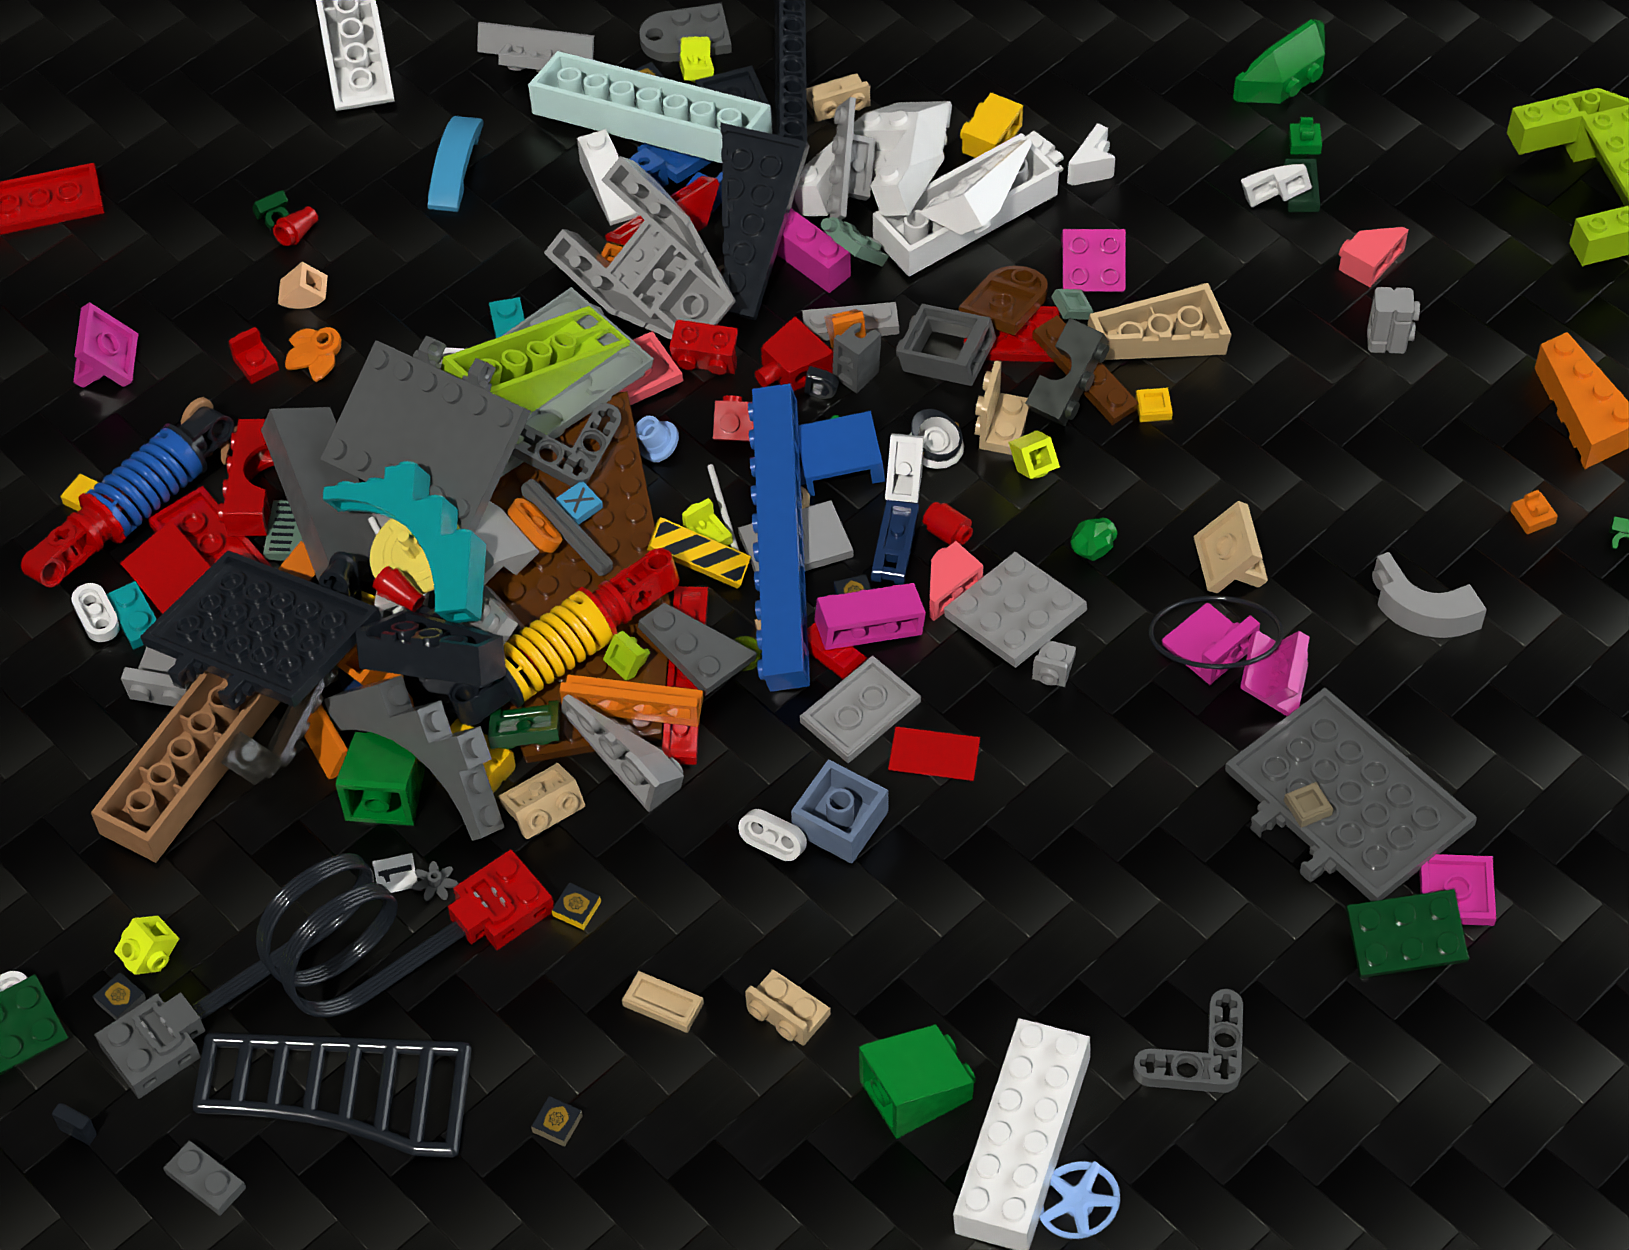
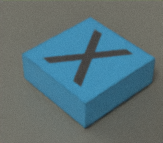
M584 482L577 483L556 498V502L578 525L603 508V502Z

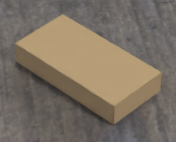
M640 971L636 974L622 999L624 1007L688 1033L704 1004L703 997Z

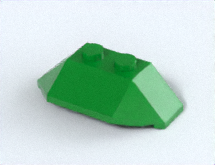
M1311 19L1268 48L1250 65L1246 72H1241L1236 77L1233 99L1237 102L1280 104L1288 97L1295 96L1300 89L1310 82L1317 81L1323 73L1325 56L1324 23L1321 20Z

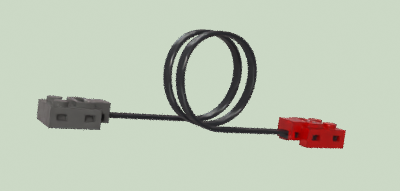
M510 849L453 888L456 901L448 906L451 924L351 991L326 1001H308L297 995L295 987H308L325 982L351 967L372 950L392 926L398 911L397 900L384 885L373 883V872L362 857L352 853L336 855L298 874L284 885L269 902L259 921L256 935V946L261 960L193 1005L188 1003L182 993H179L165 1003L158 994H155L97 1032L95 1036L103 1052L137 1098L140 1099L201 1058L193 1041L194 1038L205 1032L201 1020L270 974L282 983L288 996L304 1013L323 1018L338 1016L352 1011L371 1000L462 937H465L472 945L486 935V938L496 950L500 949L550 915L554 907L553 898L512 849ZM351 869H360L352 889L336 896L315 910L300 924L288 942L270 953L271 939L275 927L282 915L295 900L315 885L333 875ZM384 899L383 905L374 921L349 946L315 967L296 971L302 953L337 930L363 903Z

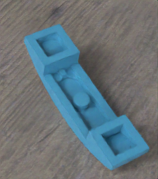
M453 116L443 133L434 163L428 196V209L458 212L464 192V176L473 145L478 144L483 127V119Z

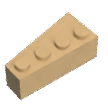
M1208 283L1092 313L1089 315L1087 325L1104 333L1109 340V351L1105 360L1226 355L1231 337V332Z

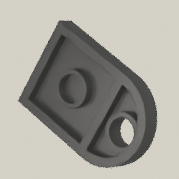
M722 3L660 12L646 19L640 28L642 50L649 57L658 61H680V39L682 37H709L711 41L710 56L732 53V44ZM654 36L661 38L656 41L649 40V38Z

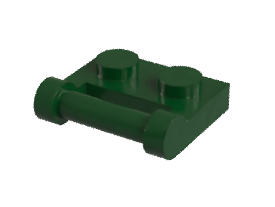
M560 700L549 701L548 705L503 710L502 707L490 714L488 731L490 749H512L519 745H545L552 741H559L560 722L562 720Z

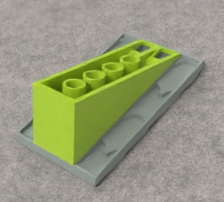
M571 287L501 337L443 357L441 370L462 379L464 375L468 376V371L475 358L496 367V370L489 382L492 384L490 392L530 410L531 413L526 421V425L556 439L565 432L566 428L593 412L598 405L607 403L614 394L641 378L652 367L654 358ZM520 435L516 444L519 445L524 437ZM533 442L532 447H530L529 452H534V449L537 444L536 442ZM511 455L501 477L524 461Z

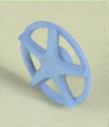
M1095 1161L1092 1163L1072 1162L1054 1170L1050 1185L1062 1195V1200L1047 1211H1044L1043 1205L1039 1218L1049 1231L1064 1238L1080 1239L1095 1235L1108 1226L1118 1211L1120 1204L1118 1184L1113 1175ZM1087 1170L1080 1182L1075 1186L1060 1178L1061 1175L1070 1171ZM1097 1174L1107 1179L1112 1187L1114 1196L1092 1193L1091 1188ZM1096 1206H1111L1112 1209L1107 1218L1097 1227L1089 1230L1088 1214L1092 1212L1093 1208ZM1068 1213L1074 1217L1078 1233L1062 1231L1053 1226L1050 1221Z

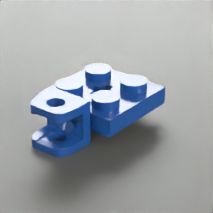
M647 143L637 147L638 152L630 158V160L635 161L652 176L662 188L669 184L668 178L678 184L713 162Z

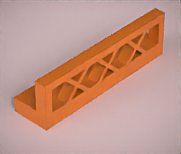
M567 675L566 682H561L559 690L561 704L563 698L569 694L604 716L695 727L699 725L703 702V690L577 675Z

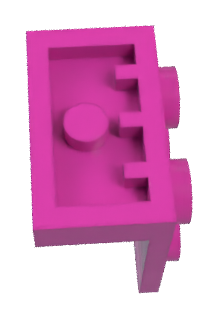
M1063 229L1061 234L1063 289H1081L1082 292H1124L1125 229Z
M1206 603L1162 639V646L1173 655L1193 662L1207 664L1236 663L1248 654L1252 633L1259 631L1260 623L1251 615L1241 623H1233L1211 604ZM1188 666L1209 685L1228 670Z

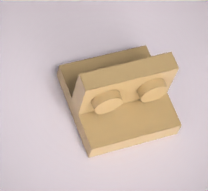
M1237 501L1194 535L1208 591L1218 593L1234 580L1258 588L1268 581L1248 504Z

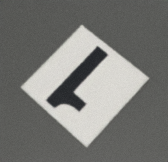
M412 853L373 861L376 883L384 885L390 893L412 889L413 884L418 882L415 875Z

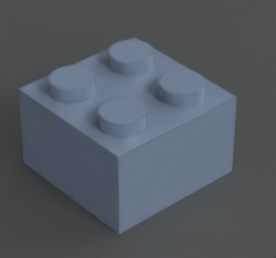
M828 759L791 810L792 824L802 830L806 840L852 864L888 813V790Z

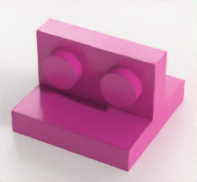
M90 302L81 308L74 355L77 359L73 382L84 388L105 375L122 387H125L132 382L138 333Z

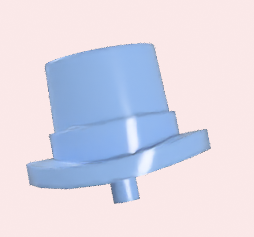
M646 416L640 419L635 426L639 451L644 459L650 462H660L667 459L674 452L678 443L679 432L673 423L659 421L654 416Z

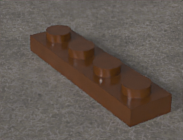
M1057 315L1034 329L1032 338L1067 375L1070 372L1072 361L1070 358L1060 354L1055 347L1066 323ZM1098 362L1093 372L1095 375L1093 383L1088 391H1083V394L1114 425L1136 411L1139 403L1102 363Z

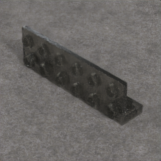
M333 668L296 707L288 706L267 748L240 731L234 736L221 763L254 785L265 777L272 778L281 765L286 767L297 752V749L294 748L297 739L300 740L310 727V722L307 721L309 715L319 708L324 699V696L321 695L323 688H326L333 681L337 670Z

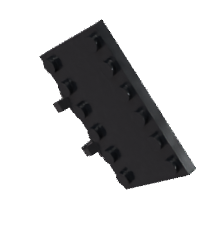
M228 550L140 638L144 646L176 659L175 664L168 670V674L173 682L172 684L176 687L185 689L187 683L195 681L197 673L203 674L204 671L226 679L228 682V686L224 690L218 691L219 698L224 707L235 710L246 701L247 696H252L255 691L296 707L357 644L356 629L378 621L382 616L379 608Z

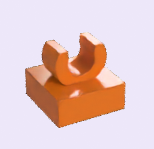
M1539 490L1525 494L1523 499L1512 502L1510 509L1526 534L1556 524L1558 517Z

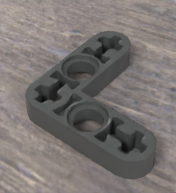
M602 403L593 410L573 448L525 424L520 434L524 439L519 445H515L511 455L573 487L579 482L587 484L620 425L621 413L612 404ZM607 415L610 417V421L606 424L603 432H601L597 428L601 419ZM585 439H594L599 443L600 449L596 452L588 451L583 446V441ZM533 442H536L537 444L534 449V452H529L530 447H532ZM546 448L551 449L555 452L557 459L553 462L544 461L540 457L539 451ZM564 457L567 459V461L564 464L563 468H560L559 466ZM576 466L582 468L578 476L572 473Z
M1221 989L1211 997L1208 1014L1207 1053L1152 1048L1140 1051L1135 1056L1133 1075L1137 1082L1148 1087L1221 1093L1234 1090L1239 1084L1242 1066V998L1238 993L1229 989ZM1223 1002L1229 1003L1230 1013L1228 1022H1222L1223 1009L1221 1005ZM1220 1033L1229 1034L1234 1038L1235 1044L1228 1048L1220 1047L1215 1042V1037ZM1221 1059H1228V1079H1221L1219 1073ZM1146 1062H1153L1154 1073L1146 1072ZM1166 1062L1171 1063L1170 1076L1165 1075ZM1182 1063H1189L1196 1068L1197 1074L1191 1078H1185L1179 1075L1176 1068Z

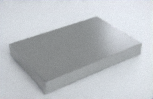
M831 500L802 509L805 571L853 557V548ZM752 524L739 527V536L747 555L751 556L750 563L754 572L759 571V562L755 561L753 553V543L758 542V533H754Z
M871 656L800 715V723L844 761L849 763L921 702V695L874 656Z

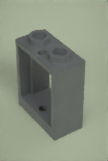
M922 304L917 314L911 318L905 337L898 342L896 354L899 357L904 372L972 386L996 340V334L990 317ZM932 331L967 338L956 360L921 353Z

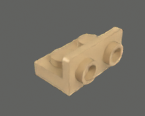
M857 73L806 88L807 109L814 122L833 118L837 107L849 97L856 98L855 110L870 106V85L867 81L861 82Z
M559 763L498 796L502 807L517 821L521 833L526 839L535 836L585 807V802L576 779Z
M774 969L757 988L749 986L745 991L747 1009L755 1018L760 1021L767 1020L776 1027L779 1034L789 1041L794 1039L803 1046L830 1016V1008Z

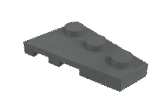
M666 603L661 604L641 618L638 623V628L699 690H703L705 696L756 659V652Z

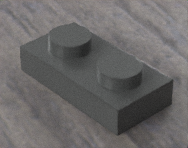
M188 1141L164 1167L165 1173L220 1216L246 1189L242 1180L191 1141Z

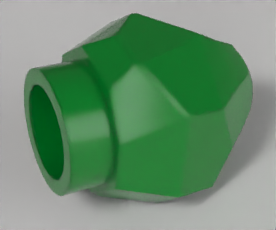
M1104 517L1080 522L1072 535L1071 547L1078 555L1094 561L1103 557L1113 548V541L1117 538L1116 527L1109 519Z

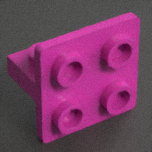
M1260 631L1252 633L1246 660L1265 653L1276 641ZM1298 631L1283 639L1280 646L1270 656L1245 666L1241 689L1282 714L1290 715L1300 707L1308 668L1307 648L1310 637Z

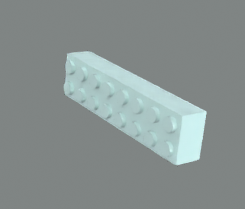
M559 51L554 54L528 84L532 114L597 131L606 129L608 134L723 163L721 161L722 134L720 122L772 134L769 104Z

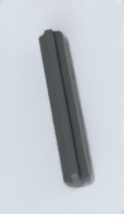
M529 479L521 486L522 495L545 515L561 536L599 576H605L608 572H611L613 561L536 480Z

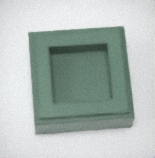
M1055 289L1051 296L1063 319L1089 320V315L1094 312L1081 289Z

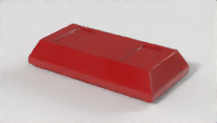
M814 622L808 628L809 653L843 680L867 660V657L853 646L825 650L816 623Z

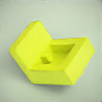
M682 37L680 39V68L684 80L695 82L697 79L714 75V67L710 57L711 41L709 37Z
M709 498L691 505L682 513L683 527L726 546L733 543L732 534L714 514L713 502Z

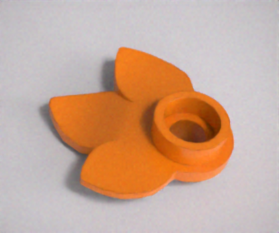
M324 327L318 331L307 328L296 332L289 339L294 348L286 356L285 367L287 370L308 367L315 382L320 381L335 365V355L341 349L342 340L340 334L331 327Z

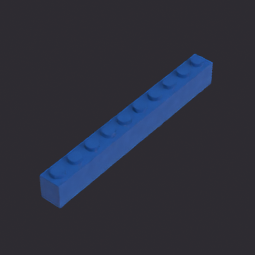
M790 383L752 389L753 402H748L749 418L754 424V429L749 430V441L751 448L755 451V457L750 458V469L752 476L756 477V485L751 486V497L753 504L757 505V513L752 514V525L754 533H758V542L753 543V553L755 561L759 562V571L754 572V582L756 590L760 591V600L755 601V611L757 619L761 620V629L756 631V639L759 650H762V659L757 661V668L760 680L765 679L770 692L810 686L797 399Z

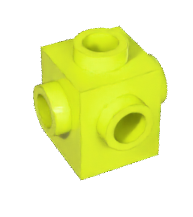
M159 916L133 918L129 926L123 931L121 940L114 952L124 962L125 967L135 975L160 972L167 965L169 956L179 937Z

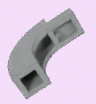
M1389 552L1377 556L1372 577L1376 587L1381 590L1378 606L1393 622L1411 632L1437 638L1461 636L1482 628L1487 609L1470 584L1445 593L1427 592L1417 588L1408 581Z

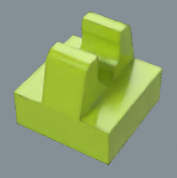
M621 631L613 636L603 660L627 681L634 678L638 669L646 663L650 651L642 649L637 644L638 640L635 637H629L624 631Z

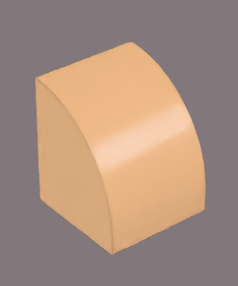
M301 262L280 280L278 304L295 309H305L320 304L326 298L328 275Z

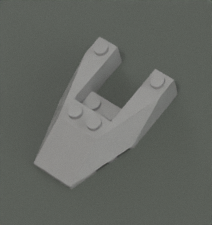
M620 156L601 181L645 221L611 263L578 233L565 229L561 230L544 254L608 313L658 333L668 339H672L676 320L717 325L736 301L692 221L652 176L635 161Z

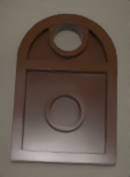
M1024 266L1002 267L991 272L959 306V311L990 317L994 329L1015 335L1046 301L1048 283L1044 275L1035 269Z

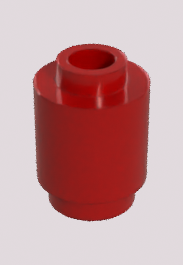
M934 502L923 516L922 522L927 526V530L949 545L955 541L964 545L972 535L971 519L946 503Z

